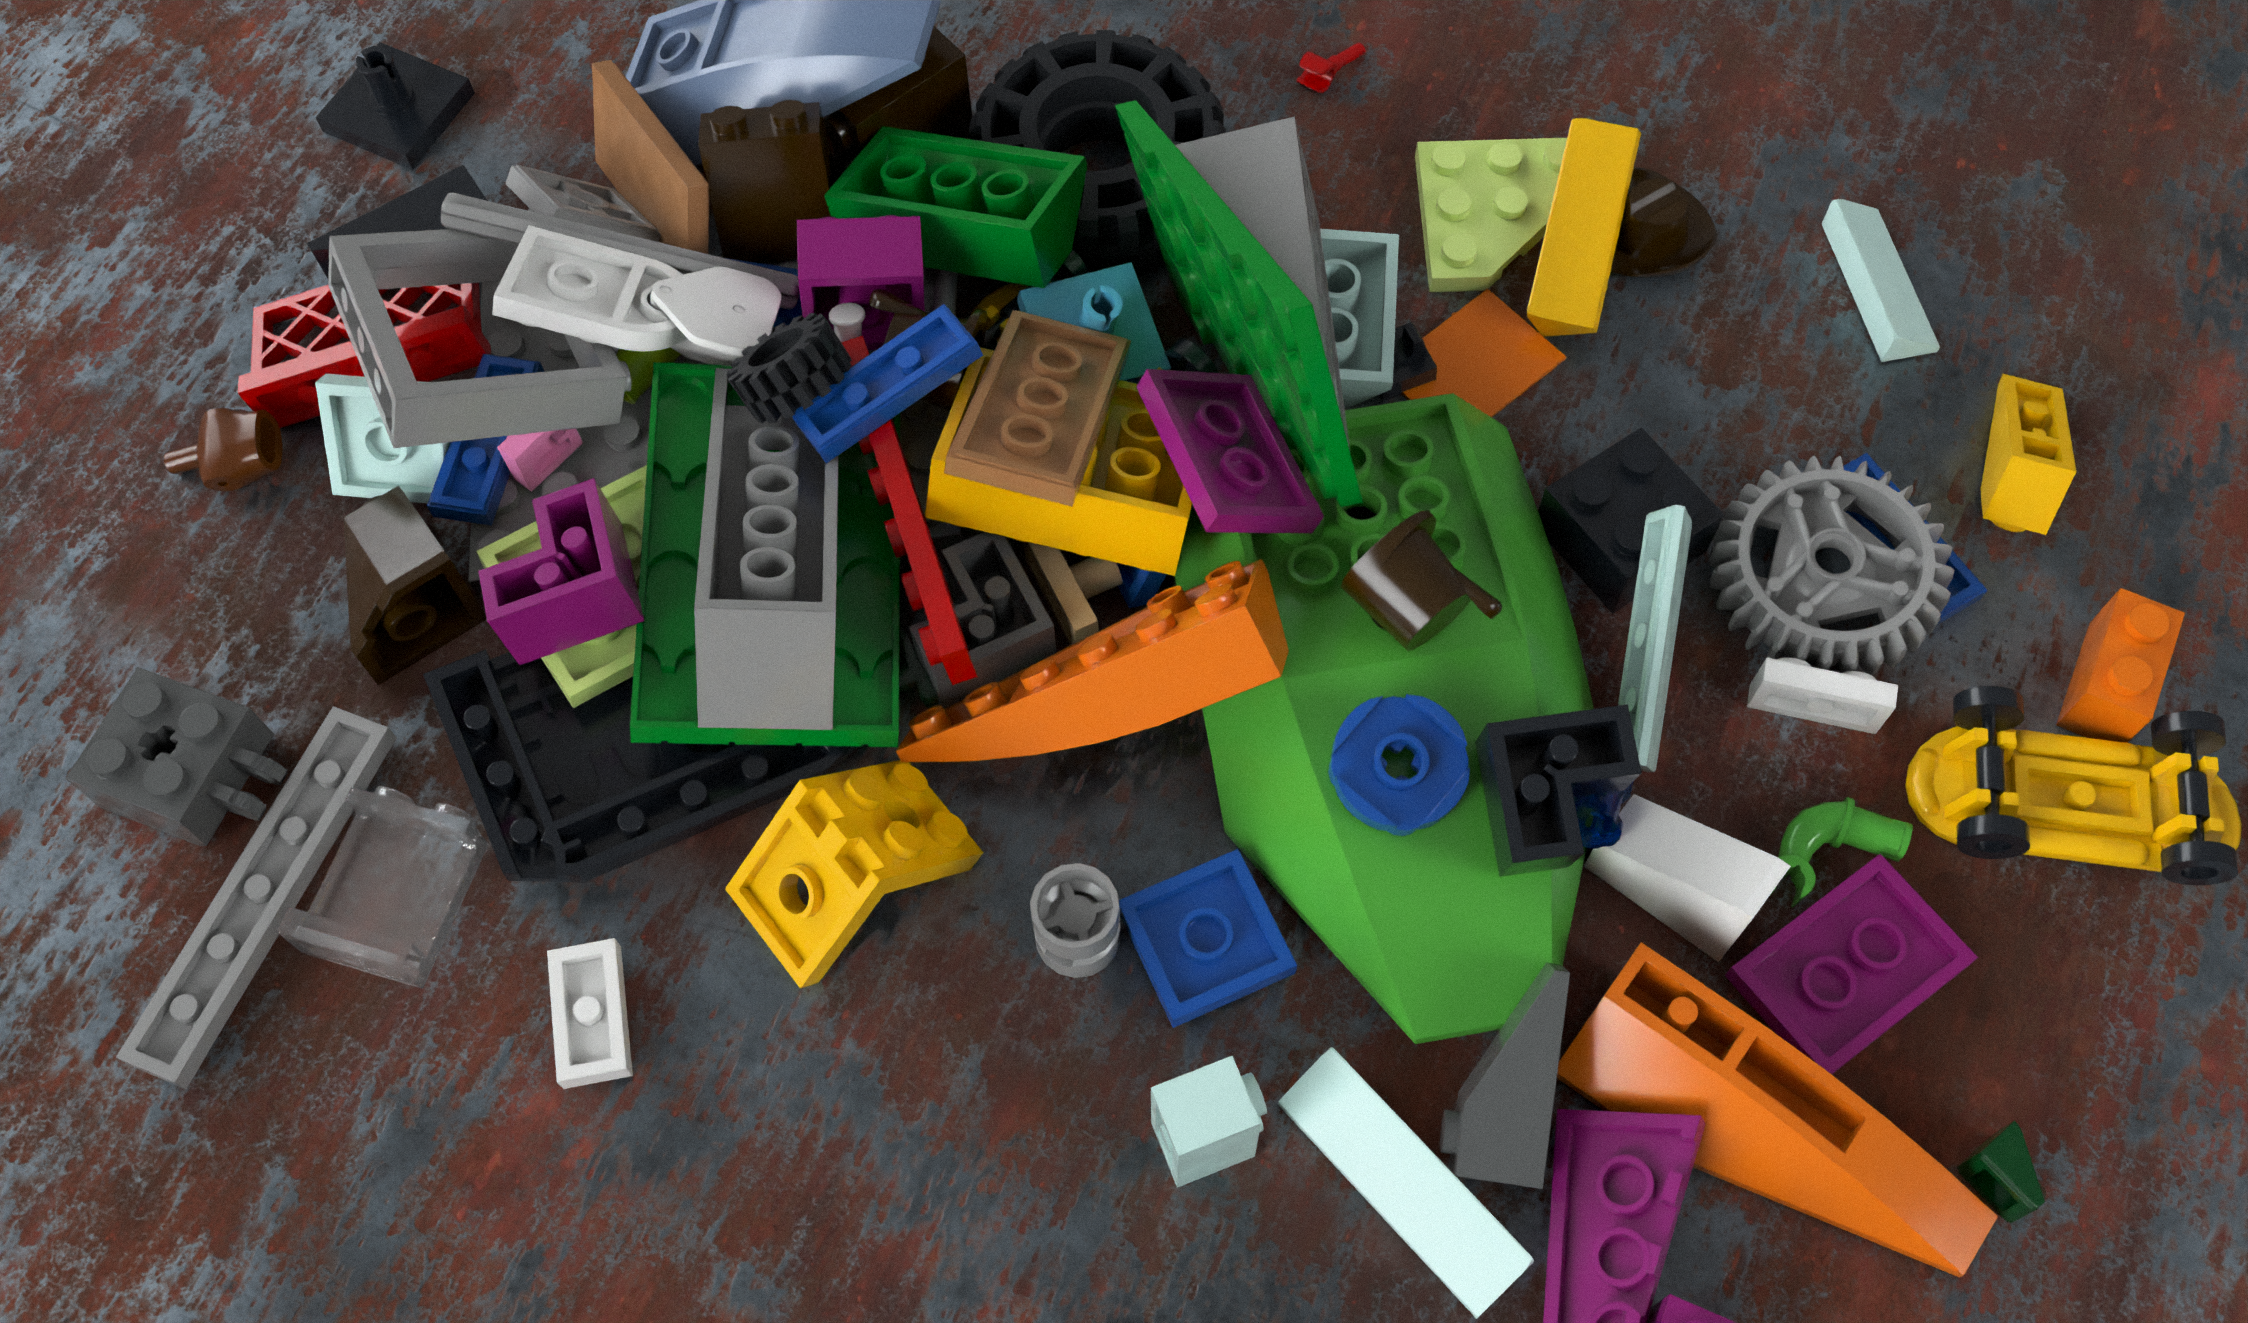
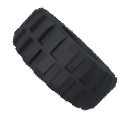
M1096 30V34L1078 35V31L1059 35L1058 40L1047 44L1041 41L1027 48L1021 58L1017 61L1011 59L994 76L995 84L989 83L985 87L976 103L977 112L971 118L969 127V139L1059 153L1076 144L1095 140L1114 141L1127 145L1124 136L1125 132L1122 129L1115 105L1136 100L1174 145L1226 133V129L1223 126L1224 112L1221 103L1216 95L1210 91L1209 82L1194 66L1189 68L1186 65V60L1168 46L1162 49L1154 45L1150 38L1132 34V37L1116 35L1113 30ZM1133 161L1111 170L1086 171L1072 249L1080 256L1090 273L1132 262L1137 276L1155 270L1158 267V263L1164 260Z

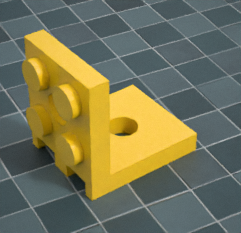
M897 760L799 780L725 890L801 989L820 982L884 894L969 871L984 852L967 833L965 824L948 810L929 787L924 774L912 766L910 762ZM799 877L802 878L808 889L809 900L807 906L802 902L798 894L797 883Z

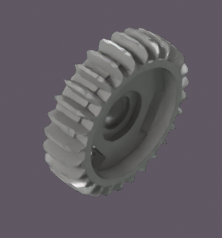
M1815 456L1808 460L1802 473L1790 460L1783 465L1779 477L1766 469L1760 476L1757 486L1747 483L1741 490L1738 500L1729 503L1724 513L1723 521H1721L1713 537L1715 546H1713L1709 556V565L1715 569L1710 578V588L1722 590L1716 602V610H1735L1728 624L1729 631L1747 627L1751 633L1745 643L1746 650L1762 642L1769 647L1767 658L1778 659L1781 655L1789 658L1804 660L1809 664L1815 665V668L1829 670L1830 666H1836L1839 673L1855 671L1859 664L1865 673L1872 676L1878 672L1883 661L1889 666L1895 667L1901 662L1906 651L1914 653L1925 640V635L1932 633L1941 619L1940 612L1947 605L1951 594L1946 588L1952 581L1955 570L1945 564L1951 556L1952 546L1937 543L1944 532V524H1925L1924 522L1930 512L1931 503L1913 507L1908 502L1913 492V485L1907 486L1900 492L1895 491L1889 487L1892 477L1891 471L1886 472L1878 480L1867 476L1868 464L1866 461L1862 462L1855 472L1844 470L1841 456L1835 458L1831 469H1822ZM1846 511H1853L1872 521L1893 544L1895 549L1893 550L1886 546L1846 513ZM1761 526L1778 530L1767 578L1754 574L1750 560L1754 535ZM1823 548L1838 549L1848 557L1850 569L1840 574L1829 573L1818 565L1815 553ZM1877 613L1881 623L1873 627L1854 631H1835L1820 628L1821 625Z

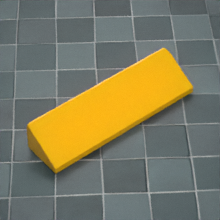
M1575 118L1571 121L1527 307L1528 319L1543 337L1597 333L1640 142L1641 132L1638 128L1586 118Z

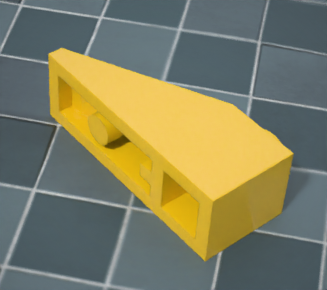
M2002 374L1997 388L1980 489L1983 519L1991 520L1996 526L2007 531L2023 532L2028 530L2046 535L2076 474L2063 389Z

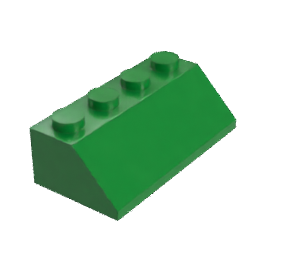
M883 126L826 192L824 197L831 217L839 219L875 218L886 215L899 217L920 216L923 267L1045 288L1072 251L1087 163L1085 156Z

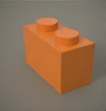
M2120 588L2089 623L2056 725L2086 738L2128 743L2153 719L2185 612Z

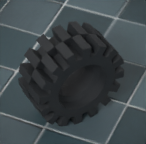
M809 313L805 318L802 315L793 318L790 325H786L784 322L776 326L775 332L769 336L765 333L757 339L758 344L748 346L741 352L744 357L737 358L732 362V369L727 371V377L753 417L760 423H764L766 420L768 423L777 422L781 415L785 419L795 415L796 409L801 406L804 410L814 404L812 400L818 395L824 397L832 390L829 386L839 384L845 377L843 373L850 370V361L852 359L824 315Z

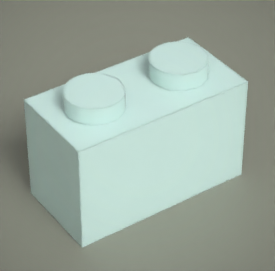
M1233 1056L1151 1087V1124L1177 1188L1255 1157L1259 1132L1264 1131L1261 1116L1267 1114V1108L1254 1075L1250 1072L1241 1076Z

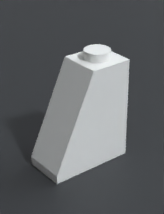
M1633 794L1620 813L1608 807L1586 837L1595 846L1584 865L1585 868L1717 962L1722 959L1791 867L1774 855Z

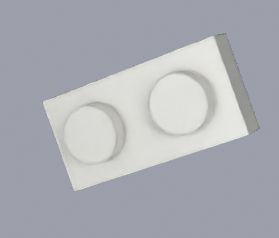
M1766 657L1750 684L1747 707L1876 734L1896 709L1898 685L1877 681L1875 677L1864 672L1847 671L1839 673L1811 667L1808 662L1797 658L1772 659Z
M615 938L548 950L557 1083L563 1089L633 1076L620 944Z

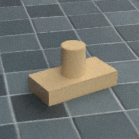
M1023 542L1025 561L1069 645L1071 646L1099 632L1098 620L1087 599L1122 584V577L1117 563L1089 557L1068 566L1060 549Z

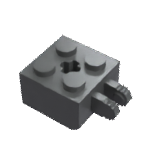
M137 667L65 779L101 809L193 844L207 846L228 811L260 821L267 809L266 804L262 803L255 795L246 791H240L249 776L268 784L272 783L281 786L288 774V769L270 758L261 756L274 733L249 707Z

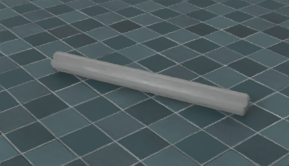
M448 193L441 207V224L445 228L519 245L528 225L652 258L673 267L683 275L718 266L757 275L769 280L779 289L781 293L780 308L794 309L800 294L798 276L457 193Z

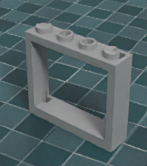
M452 229L329 236L328 286L393 448L620 424L624 392L631 391L630 371L625 361L618 360L612 346L590 343L578 337L564 334L580 368L418 384L378 290L501 281L518 245Z

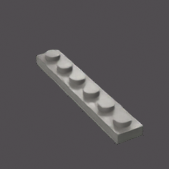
M332 707L116 1058L132 1067L187 1089L397 739L389 727L337 707Z

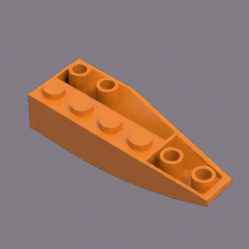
M1642 942L1559 1061L1557 1078L1603 1111L1701 1115L1706 1125L1693 1168L1954 1276L1961 1277L1966 1273L1998 1218L1987 1205L1942 1164L1828 1071L1765 1025Z

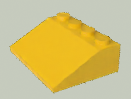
M980 347L983 356L967 367L931 458L925 518L950 523L958 527H967L1001 535L1022 542H1031L1065 550L1081 556L1095 557L1146 571L1175 576L1192 502L1136 388V383L1119 381L1073 506L944 474L946 455L994 353V350Z

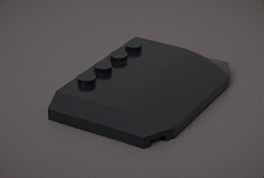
M485 649L423 674L502 873L508 881L587 882L790 795L799 780L834 773L856 748L852 746H802V743H796V746L735 745V742H729V744L668 743V741H662L661 743H631L630 716L633 676L573 708L541 658L519 665L510 652L491 659Z

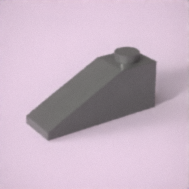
M1545 963L1458 1091L1456 1111L1444 1110L1439 1148L1440 1153L1450 1154V1164L1457 1177L1543 1189L1570 972L1561 964Z

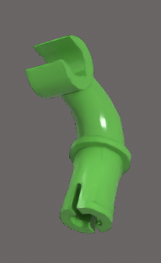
M1846 797L1842 802H1822L1803 809L1788 824L1778 858L1791 866L1783 876L1787 877L1790 875L1791 881L1796 888V894L1791 907L1793 908L1803 901L1813 890L1816 875L1809 862L1813 853L1824 843H1829L1830 847L1836 849L1841 844H1845L1875 855L1881 854L1885 858L1899 862L1908 849L1913 825L1856 807L1855 800L1850 797Z

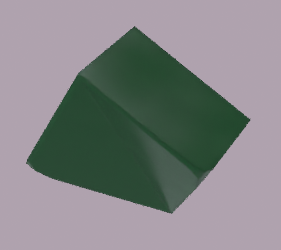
M2015 1120L1992 1134L1956 1167L1959 1170L1958 1173L2006 1222L2012 1223L2037 1210L2045 1203L2046 1191L2038 1182L2023 1133Z

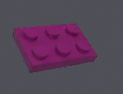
M1146 369L1136 388L1206 532L1311 534L1314 532L1324 518V515L1251 375Z
M1879 854L1733 965L1724 976L1778 1036L1832 1075L1965 970L1978 957L1891 864Z

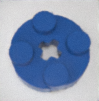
M1406 694L1405 698L1392 696L1382 699L1383 696L1360 704L1343 721L1332 744L1328 774L1331 783L1335 786L1340 801L1354 817L1377 830L1388 831L1397 836H1406L1414 833L1416 830L1431 827L1441 821L1452 811L1463 796L1469 782L1470 767L1468 768L1469 759L1465 749L1467 741L1456 719L1436 702L1423 696ZM1406 748L1415 755L1410 766L1417 775L1410 779L1400 775L1395 779L1385 771L1388 763L1381 756L1382 752L1388 749L1392 753L1398 754Z

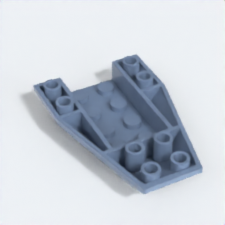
M698 0L648 17L626 78L699 172H704L698 146L701 113H711L724 106H738L743 109L771 107L784 100H797L802 103L820 102L822 115L825 117L921 69L941 0Z

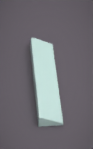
M1672 505L1646 515L1618 706L1628 704L1641 771L1655 772L1657 767L1692 530L1691 517L1685 506Z
M1330 1047L1278 1101V1105L1476 1319L1533 1264L1534 1259L1333 1047Z

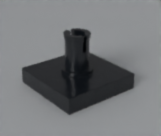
M379 42L377 46H371L361 51L365 60L357 56V69L315 118L324 133L413 170L475 92L469 78Z

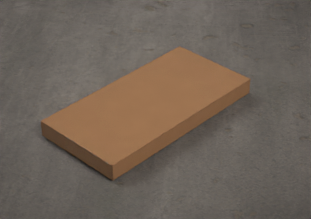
M612 60L592 63L596 163L619 194L658 229V232L661 234L660 243L708 254L709 183Z
M1013 310L946 455L944 474L1073 506L1126 365L1131 340Z

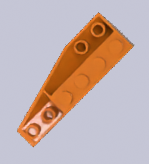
M1260 559L1245 566H1242L1240 561L1224 564L1210 572L1205 577V583L1186 591L1181 586L1165 589L1153 596L1147 602L1146 608L999 682L985 684L968 694L963 700L945 709L942 705H937L921 712L908 723L910 730L895 752L901 762H970L1032 756L1097 744L1162 725L1281 677L1289 649L1269 573L1263 560Z

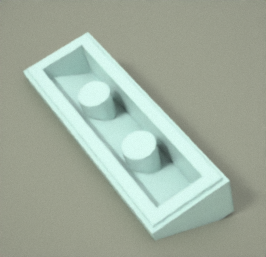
M1844 199L1833 200L1822 221V226L1881 362L1938 352L1940 345L1879 210Z

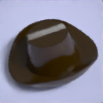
M1634 167L1611 271L1629 277L1658 278L1675 275L1691 268L1700 262L1715 244L1717 233L1712 218L1698 199L1675 182L1653 170Z

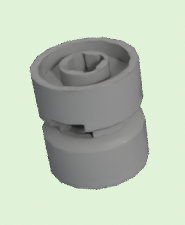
M1080 863L1060 865L1046 873L1034 887L1030 901L1036 947L1042 960L1058 974L1073 978L1092 976L1107 968L1117 955L1121 941L1118 892L1110 878L1097 868Z

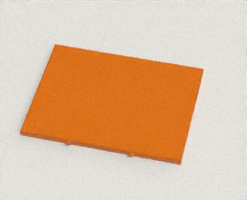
M1487 288L1459 311L1453 312L1451 317L1422 338L1437 366L1436 380L1403 391L1402 395L1407 400L1454 393L1485 414L1493 417L1565 361L1566 356Z

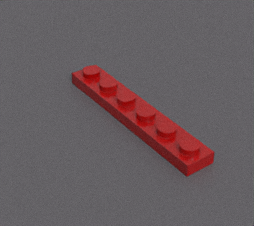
M863 335L841 342L852 359L850 361L851 367L870 355ZM890 419L858 442L863 455L875 453L878 466L867 471L879 505L891 503L895 518L884 521V525L896 558L907 555L912 571L901 574L913 611L924 608L929 625L918 629L930 666L943 663L952 685L976 678L977 674L893 419Z

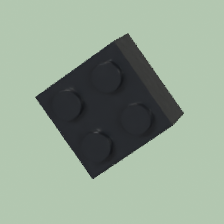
M1642 427L1546 487L1538 509L1549 544L1612 614L1634 600L1645 520L1648 513L1672 505L1685 506L1692 520L1687 564L1707 552L1724 517L1720 509Z

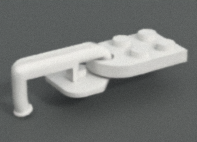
M528 225L494 293L492 315L517 321L525 326L540 327L578 337L590 343H600L631 351H657L671 347L681 355L692 360L714 365H731L735 359L744 357L741 352L745 348L758 344L757 339L765 333L767 336L772 333L780 308L781 293L769 280L735 269L718 266L683 275L673 267L652 258ZM842 303L831 309L829 321L834 325V332L841 342L861 336L862 322L865 318V310L862 306L856 303Z

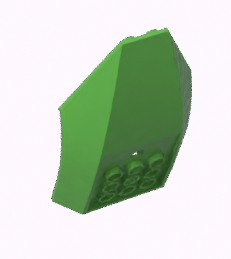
M1454 393L1345 410L1350 454L1363 503L1340 507L1335 498L1326 500L1297 451L1292 449L1290 451L1324 515V518L1312 534L1206 532L1193 504L1191 507L1180 558L1174 576L1175 585L1181 586L1186 591L1205 583V577L1224 564L1240 561L1242 566L1262 559L1269 573L1289 649L1281 677L1202 708L1224 832L1414 1044L1500 1030L1545 963H1555L1563 966L1588 844L1586 837L1591 829L1598 794L1574 797L1584 854L1568 868L1499 877L1475 742L1487 723L1594 709L1578 638L1547 535L1507 427ZM1353 507H1366L1377 515L1370 519L1359 520L1350 517L1345 512ZM1429 510L1437 520L1431 537L1454 568L1497 598L1502 604V610L1495 618L1490 619L1471 600L1465 609L1436 636L1418 648L1407 651L1392 635L1374 623L1372 616L1341 588V584L1352 566L1388 532L1410 516L1420 511ZM1406 694L1423 696L1436 702L1456 719L1467 741L1465 749L1469 759L1468 768L1470 767L1469 782L1463 796L1445 818L1431 827L1416 830L1410 835L1397 836L1388 831L1372 828L1354 817L1337 796L1335 786L1330 781L1328 770L1331 762L1332 744L1343 721L1356 707L1369 699L1383 696L1382 699L1392 696L1405 698ZM1404 748L1398 754L1392 753L1388 749L1382 752L1381 756L1388 763L1385 771L1391 777L1396 779V777L1403 775L1410 779L1417 775L1410 766L1415 757L1410 750Z

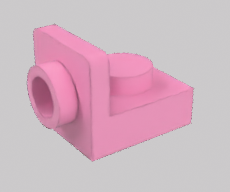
M574 428L510 435L497 448L513 478L532 492L579 448L583 441L577 429Z

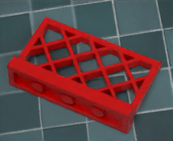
M479 282L401 288L389 302L383 300L392 324L397 320L405 323L394 327L416 381L429 382L479 366L483 354L491 355V345L481 330ZM328 284L253 308L251 372L238 376V394L252 411L264 409L271 413L277 420L280 428L320 416L315 382L325 374L365 377L351 341L336 345L342 337L348 340L350 338L340 313L334 319L325 316L336 305ZM380 289L378 291L382 296L388 289ZM424 291L433 295L417 313L408 310ZM451 303L460 305L459 307L446 310ZM297 317L280 336L273 334V324ZM315 326L324 329L307 348L297 345ZM288 354L295 357L294 359L280 363Z

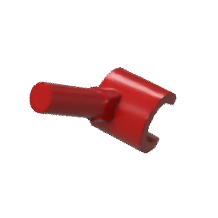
M1358 42L1339 54L1332 55L1328 59L1311 51L1306 52L1299 63V66L1305 70L1296 79V82L1318 93L1326 92L1333 82L1337 71L1365 54L1364 45Z

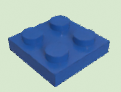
M1239 849L1119 900L1120 917L1173 1028L1296 974L1297 964Z

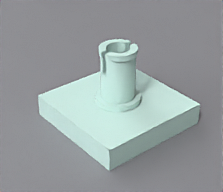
M325 374L315 382L332 494L373 498L400 486L410 502L428 503L450 442L393 448L365 377ZM417 381L418 384H420V383H430V382Z

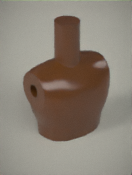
M227 408L210 409L202 416L199 425L198 444L167 451L164 454V464L172 474L199 468L202 483L209 489L216 491L237 490L279 469L283 453L280 427L271 413L264 409L257 411Z

